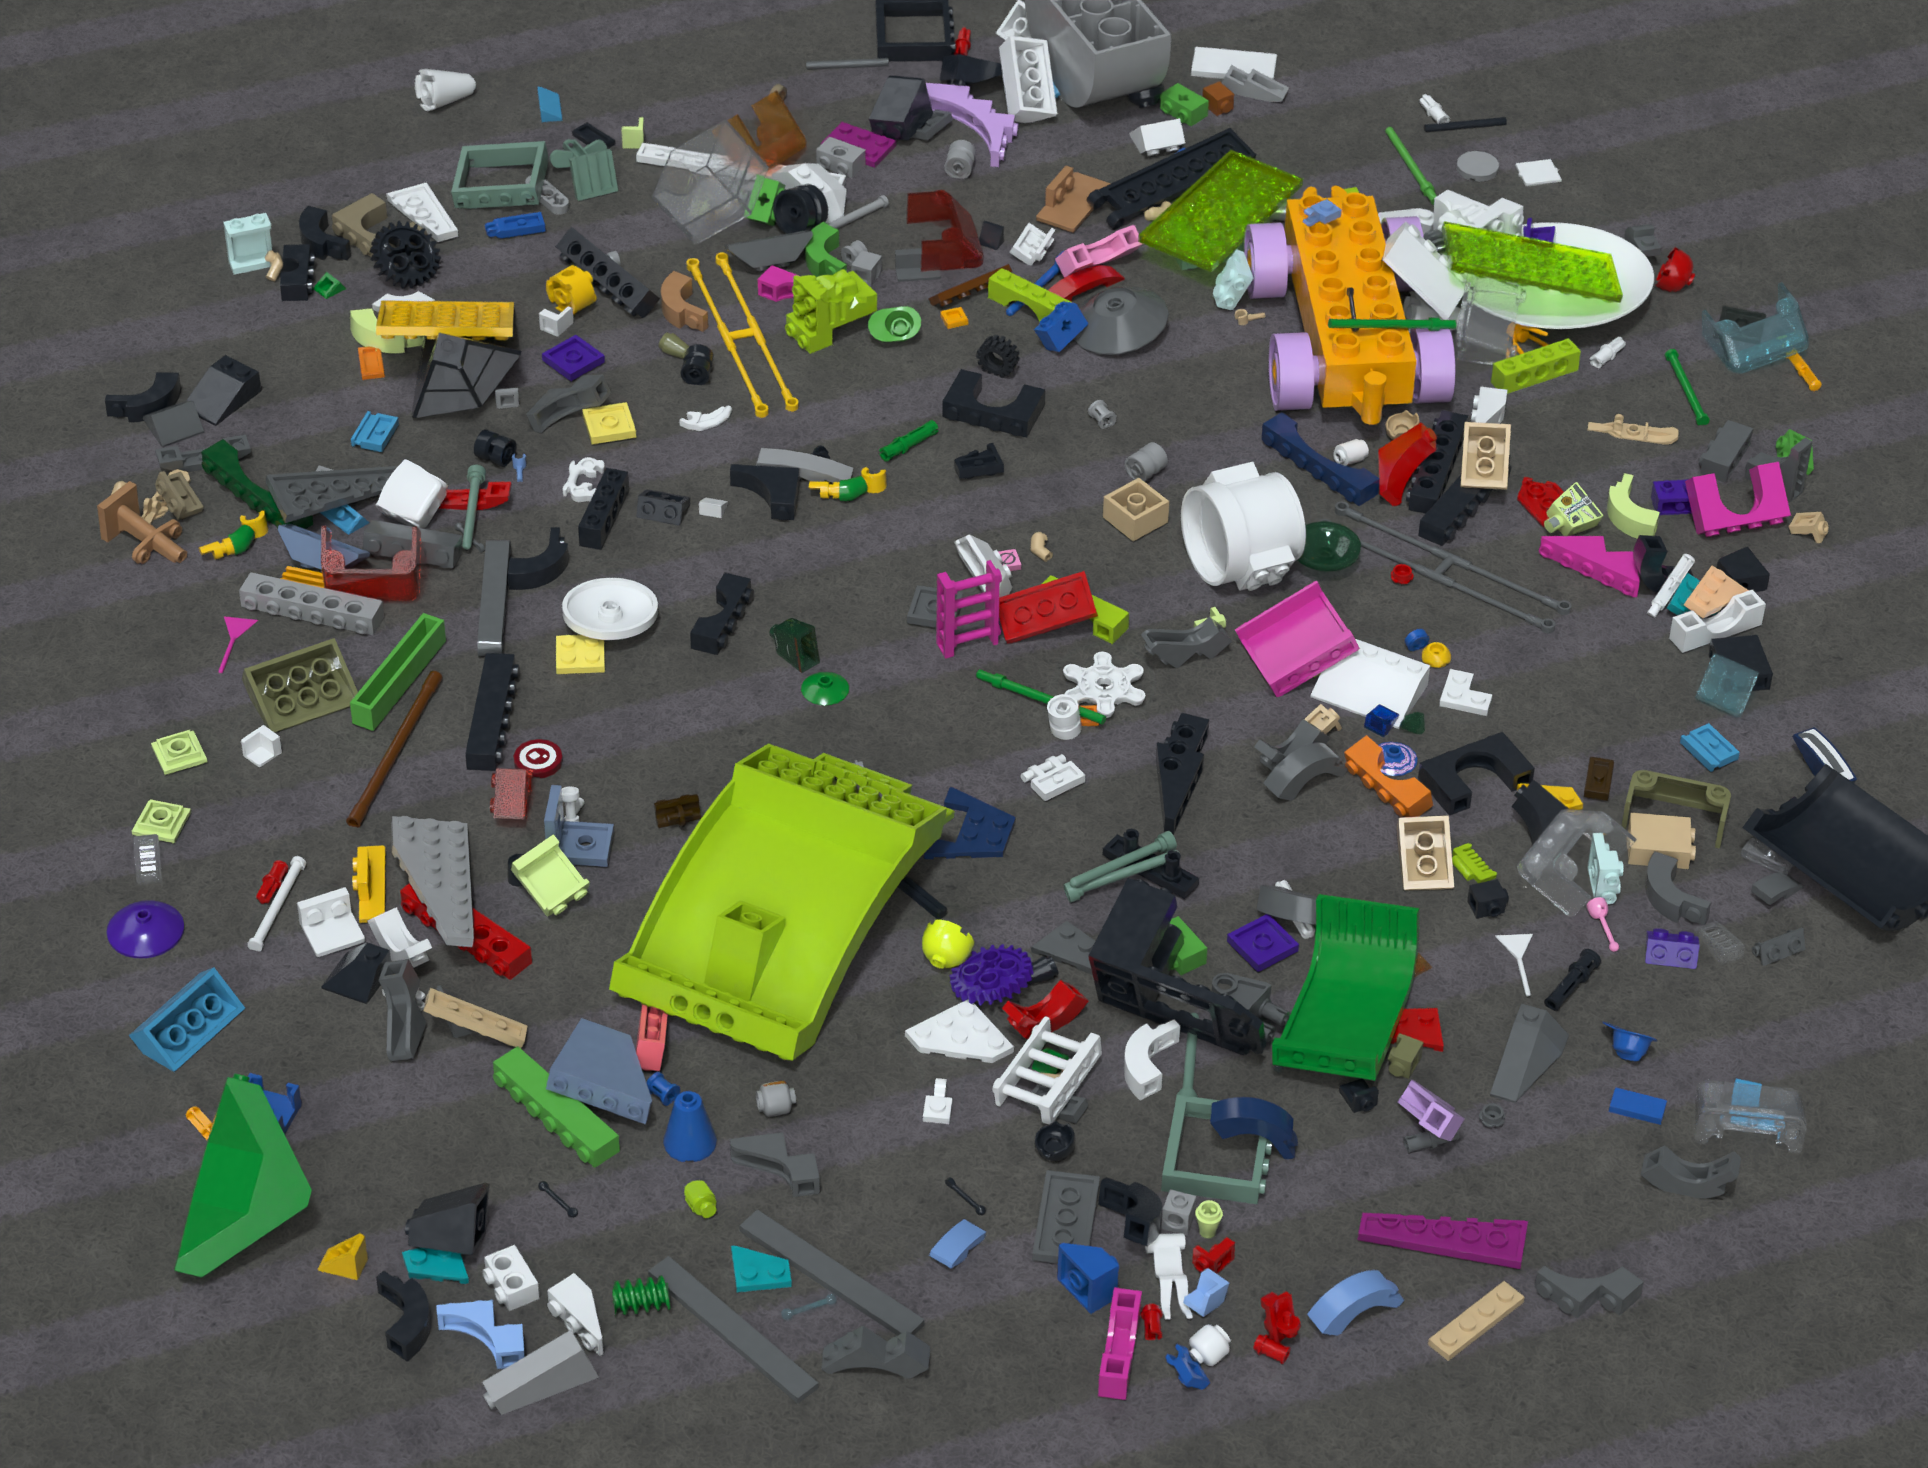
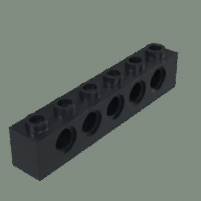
M573 227L567 231L555 246L562 252L559 255L569 264L573 261V265L580 268L583 272L588 271L593 278L592 283L595 285L599 282L598 288L607 295L611 292L613 294L611 298L620 306L625 303L624 309L632 316L638 314L642 318L646 317L660 300L657 295Z
M1442 410L1439 419H1434L1432 430L1437 437L1436 451L1420 463L1416 471L1418 474L1413 475L1411 487L1413 488H1408L1406 502H1409L1408 510L1426 514L1444 494L1464 440L1465 422H1468V415Z

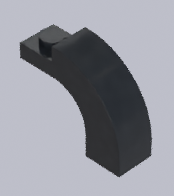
M307 206L299 218L301 243L310 244L311 253H315V258L325 260L327 256H331L335 259L348 261L351 257L350 240L324 233L329 227L327 210Z
M156 372L152 387L140 394L106 395L107 416L128 417L129 423L144 421V415L175 405L181 392L179 373Z
M551 527L549 545L540 555L531 558H510L508 569L509 590L538 588L554 581L564 572L568 565L569 552L568 543H565V537H561L560 527Z
M1639 535L1633 550L1634 563L1644 584L1650 590L1658 593L1675 566L1662 565L1668 551L1661 536ZM1689 569L1687 573L1694 577L1691 569Z
M1108 1177L1101 1180L1098 1205L1126 1215L1123 1238L1144 1246H1149L1159 1235L1162 1202L1158 1195L1138 1182L1127 1185Z
M382 1271L376 1277L378 1293L403 1311L401 1318L385 1332L387 1348L408 1362L422 1349L430 1333L431 1321L427 1295L421 1285L412 1277L406 1283H403L397 1276H391L387 1272Z

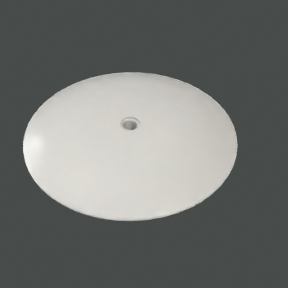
M1533 223L1534 228L1556 227L1554 256L1528 258L1527 250L1522 249L1521 242L1519 246L1510 252L1501 249L1476 267L1472 266L1471 262L1463 255L1457 265V269L1467 276L1468 284L1464 295L1478 308L1512 323L1548 329L1583 328L1621 318L1638 308L1648 298L1654 284L1653 268L1649 260L1633 244L1600 229L1568 223ZM1527 224L1522 225V235H1523V237H1524V234H1523V226H1527Z

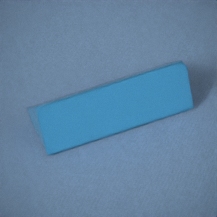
M538 87L541 122L562 121L559 94Z
M347 504L320 512L348 535L370 523Z

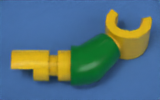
M867 467L862 469L861 476L840 480V482H833V484L822 481L809 482V489L820 490V498L833 496V498L840 501L855 500L866 492L880 493L887 487L886 470H881L877 474H869Z
M259 512V516L251 520H247L246 516L241 515L240 521L242 526L232 534H229L228 538L222 539V543L216 541L199 547L200 554L204 555L212 552L216 560L224 557L223 554L225 553L227 556L231 554L236 556L247 551L254 538L264 536L269 530L265 512Z

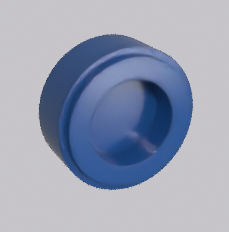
M1417 629L1409 633L1404 642L1410 651H1416L1426 647L1430 638L1424 629Z

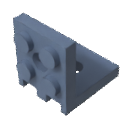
M551 785L544 819L545 838L547 839L554 834L559 841L558 847L572 865L608 867L614 835V824L564 821L562 787L560 785ZM583 842L591 843L587 846L580 845Z

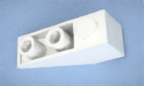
M1480 387L1479 396L1475 395L1471 422L1500 424L1504 419L1507 390Z
M573 1273L548 1290V1309L554 1317L560 1316L564 1320L565 1326L569 1331L572 1330L573 1334L577 1333L581 1337L584 1346L589 1351L594 1350L601 1356L603 1355L602 1335L592 1291Z

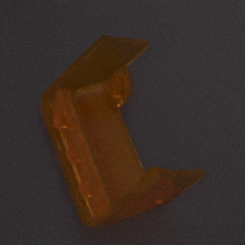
M777 90L751 105L762 123L757 127V137L762 142L758 147L738 114L712 129L730 161L762 171L771 170L806 147L805 136Z

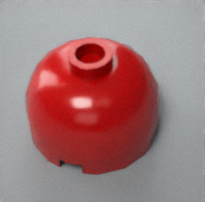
M1674 247L1667 256L1669 259L1665 264L1663 263L1656 278L1658 282L1655 284V286L1669 292L1679 291L1685 285L1689 286L1695 277V274L1692 273L1694 267L1693 260L1687 253Z

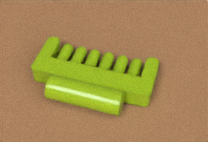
M1467 843L1453 849L1452 864L1467 881L1475 879L1477 883H1482L1496 878L1497 872L1489 869L1488 865H1485V861H1482V858L1478 857L1479 855L1475 853V850L1471 849L1472 844Z

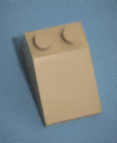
M1465 422L1461 487L1507 490L1511 424Z
M1449 816L1398 818L1397 840L1403 889H1454Z

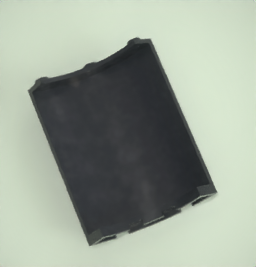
M1827 764L1805 786L1806 793L1799 799L1794 796L1783 803L1778 811L1756 808L1742 827L1885 931L1900 930L1913 924L1920 918L1924 920L1928 917V835Z

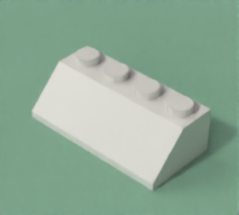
M1009 36L999 47L1008 114L1015 115V122L1031 123L1056 116L1057 108L1047 40Z

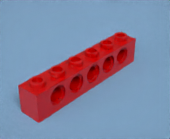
M409 883L400 890L403 910L407 914L417 916L425 926H431L437 930L435 919L428 915L426 904L421 903ZM472 908L473 946H457L460 950H467L474 955L479 963H486L492 967L497 975H503L509 980L532 964L531 947Z

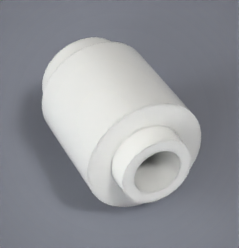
M1358 439L1337 445L1334 451V459L1338 464L1344 466L1363 461L1368 456V446L1364 440Z

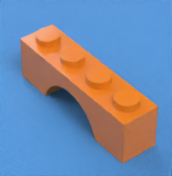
M1367 735L1344 752L1346 758L1345 766L1348 768V771L1352 775L1357 774L1360 776L1361 781L1368 789L1373 788L1377 791L1381 801L1384 803L1389 802L1399 817H1419L1433 806L1431 791L1415 777L1407 780H1394L1386 777L1381 772L1385 765L1383 749Z

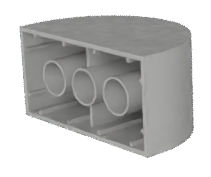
M1024 0L1031 38L1047 40L1052 80L1060 93V98L1069 106L1082 107L1155 88L1164 80L1170 61L1171 34L1142 0Z

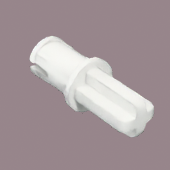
M1422 95L1420 104L1427 111V115L1431 116L1437 123L1449 122V116L1442 110V106L1436 103L1431 96Z
M1617 337L1609 344L1602 345L1600 350L1590 357L1591 365L1601 368L1607 361L1613 360L1616 353L1625 346V341L1622 340V337Z

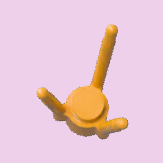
M1510 323L1506 329V335L1509 337L1507 342L1516 349L1519 355L1524 352L1516 342L1523 343L1529 338L1543 347L1549 345L1528 331L1547 336L1548 333L1534 327Z

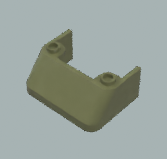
M1639 770L1632 775L1621 828H1627L1634 796L1721 813L1715 848L1720 849L1731 802V793L1727 788L1721 785L1647 770Z

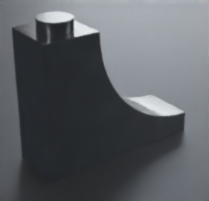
M731 464L730 486L745 488L761 496L770 507L771 519L794 520L800 486L799 468Z
M1535 780L1528 787L1523 784L1514 795L1517 800L1511 806L1522 817L1531 835L1532 854L1525 868L1533 873L1580 819L1579 816Z

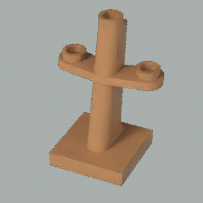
M131 481L127 482L97 505L102 540L109 542L122 531H127L142 541L132 553V560L137 564L146 563L153 550L174 563H181L186 559L187 551L171 540L172 537L176 539L181 535L182 527L180 523L172 519L156 529L144 520L139 512L136 484Z

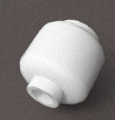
M1205 1325L1189 1339V1345L1192 1349L1189 1351V1354L1199 1365L1204 1362L1208 1366H1214L1229 1353V1343L1231 1340L1220 1326Z

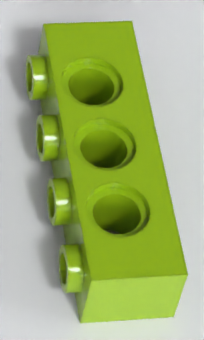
M1568 338L1493 363L1491 383L1496 389L1507 390L1508 394L1578 371L1581 351Z

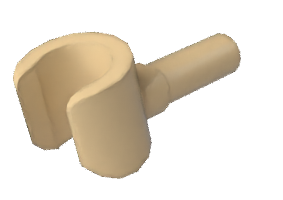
M1239 309L1235 312V319H1238L1239 325H1246L1248 321L1265 318V313L1248 314L1244 309Z

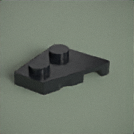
M994 443L987 444V450L979 453L978 450H974L965 456L954 459V468L960 479H971L974 476L981 475L990 476L1004 472V464Z

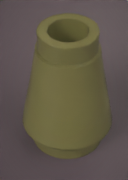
M668 332L662 336L659 342V348L662 349L663 353L684 359L685 352L690 347L677 335Z

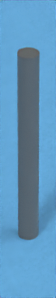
M888 58L806 61V69L888 66Z

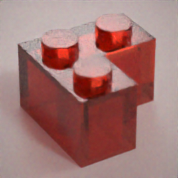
M496 768V773H492L491 787L495 788V798H491L490 813H494V818L527 819L528 795H531L533 770Z

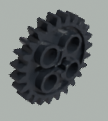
M400 221L397 222L396 226L392 222L389 223L388 227L383 226L380 232L376 233L375 238L371 242L372 247L370 249V253L373 254L370 260L377 261L373 268L381 269L378 275L385 274L386 282L392 279L393 286L399 282L403 289L406 284L412 289L415 283L418 286H422L423 282L428 283L436 274L440 266L438 263L441 260V257L437 256L440 249L434 248L437 241H430L432 234L425 235V228L420 231L417 230L418 224L410 227L409 221L406 222L405 226H402Z

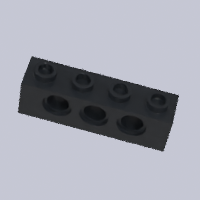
M611 468L605 469L578 526L579 546L602 550L629 493L628 471Z

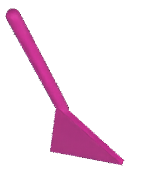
M224 617L231 639L219 668V673H223L235 640L258 620Z

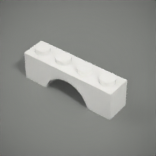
M1749 590L1733 596L1721 612L1710 618L1701 619L1693 610L1675 616L1672 619L1669 639L1683 653L1709 644L1711 639L1729 637L1762 625L1766 604L1753 590Z

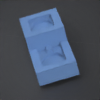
M964 1219L939 1240L930 1251L929 1256L949 1268H953L966 1259L971 1248L984 1240L986 1231Z

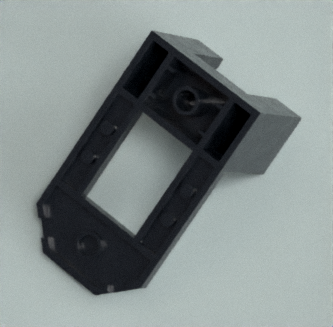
M1127 878L1088 955L1098 1000L1158 1024H1166L1175 1020L1180 1025V1032L1197 1034L1198 1039L1240 1055H1247L1249 1050H1252L1255 1054L1263 1053L1267 1043L1262 1020L1228 994L1222 993L1220 995L1212 992L1204 985H1193L1186 982L1180 976L1168 975L1184 944L1182 930L1173 924H1169L1178 907L1176 896L1170 890L1152 887L1144 880ZM1159 993L1210 1012L1212 1021L1208 1019L1200 1020L1193 1017L1187 1011L1171 1009L1161 1001H1156L1155 1003V1000Z

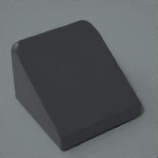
M984 221L978 245L998 250L1004 242V226Z

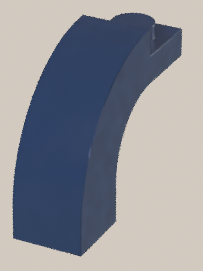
M1250 1097L1228 1098L1212 1103L1210 1124L1222 1139L1240 1134L1259 1135L1272 1142L1284 1159L1295 1158L1298 1139L1293 1131L1294 1118L1280 1106L1269 1101Z

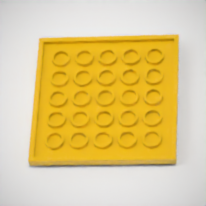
M381 300L376 324V335H381V338L393 339L395 335H404L405 339H417L418 336H427V339H437L438 333H444L462 338L463 336H472L474 340H484L486 337H495L496 340H508V337H513L514 302Z

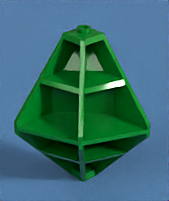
M234 1073L233 1078H226L196 1176L174 1271L203 1277L308 1206L312 1189L263 1092V1088L260 1085L249 1083L250 1077Z

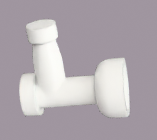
M564 787L562 788V800L565 802L566 808L564 821L579 822V816L576 814L584 805V800L579 798L578 788Z

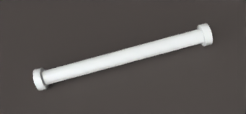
M295 856L290 862L291 868L254 938H251L247 944L249 949L261 951L264 947L263 941L300 870H304L306 866V861L302 857Z

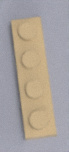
M430 988L426 996L424 1012L453 1022L460 1027L476 1031L483 1036H489L502 1041L506 1045L518 1046L519 1048L523 1046L527 1025Z
M1503 1281L1429 1339L1428 1345L1449 1361L1524 1303V1296Z

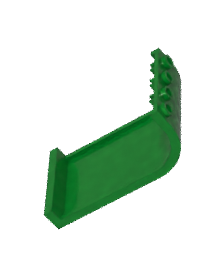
M1318 894L1316 899V936L1310 969L1281 1037L1274 1038L1272 1065L1376 1080L1411 991L1419 945V908Z

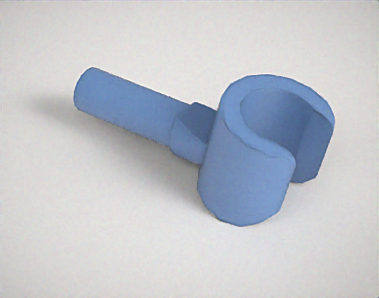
M513 454L512 464L513 468L517 471V482H523L522 471L526 467V455L523 454V457L518 459Z

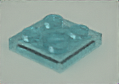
M1713 653L1695 698L1740 717L1759 672L1717 653Z

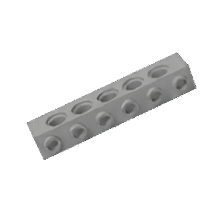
M250 572L239 590L241 607L249 610L255 609L268 612L271 615L278 614L294 620L301 619L314 624L333 626L336 629H347L356 631L359 634L374 635L384 618L383 601L252 572Z

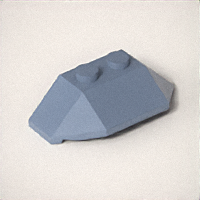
M293 524L278 526L280 536L291 558L301 562L300 565L302 567L321 569L320 573L334 576V573L344 572L370 555V552Z

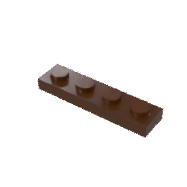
M1007 264L928 299L932 306L940 304L943 307L952 303V298L955 296L962 299L971 295L970 290L974 288L977 292L987 288L988 279L1001 268L1012 272L1011 267Z

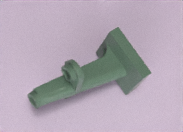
M568 139L563 142L564 150H554L551 153L550 162L554 167L571 168L575 197L578 201L618 191L612 151L607 149L603 141L596 140L583 148L575 139ZM569 143L573 144L572 148L568 145Z

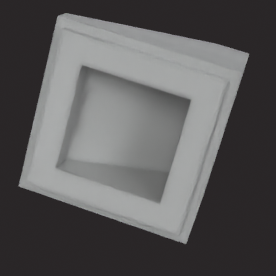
M518 388L495 390L497 408L518 407Z

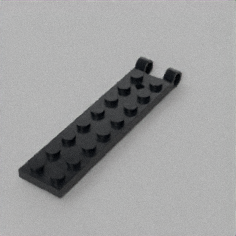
M1228 128L1101 189L1092 191L1086 201L1093 209H1098L1108 200L1116 211H1113L1107 217L1106 222L1113 230L1122 227L1125 222L1145 213L1151 207H1158L1165 201L1169 202L1255 161L1257 154L1231 128Z

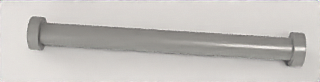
M881 195L878 197V200L828 225L838 229L881 207H888L889 201L885 195Z

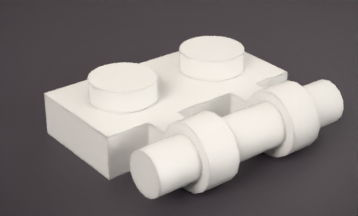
M1061 754L1057 757L1051 756L1047 758L1044 763L1038 766L1033 765L1029 767L1026 772L1021 774V779L1023 782L1031 780V788L1044 801H1047L1084 783L1085 774L1072 761L1066 763L1065 756Z

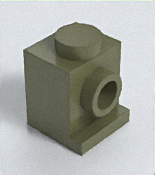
M1399 1033L1396 1047H1392L1388 1056V1061L1391 1062L1389 1066L1390 1073L1397 1077L1402 1076L1410 1079L1422 1058L1423 1042Z

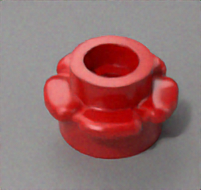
M1398 564L1391 571V580L1395 583L1408 584L1414 578L1411 567L1405 564Z

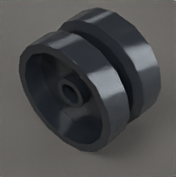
M803 184L781 191L775 198L773 213L778 226L786 234L806 230L811 231L820 223H826L828 204L819 188L812 184Z

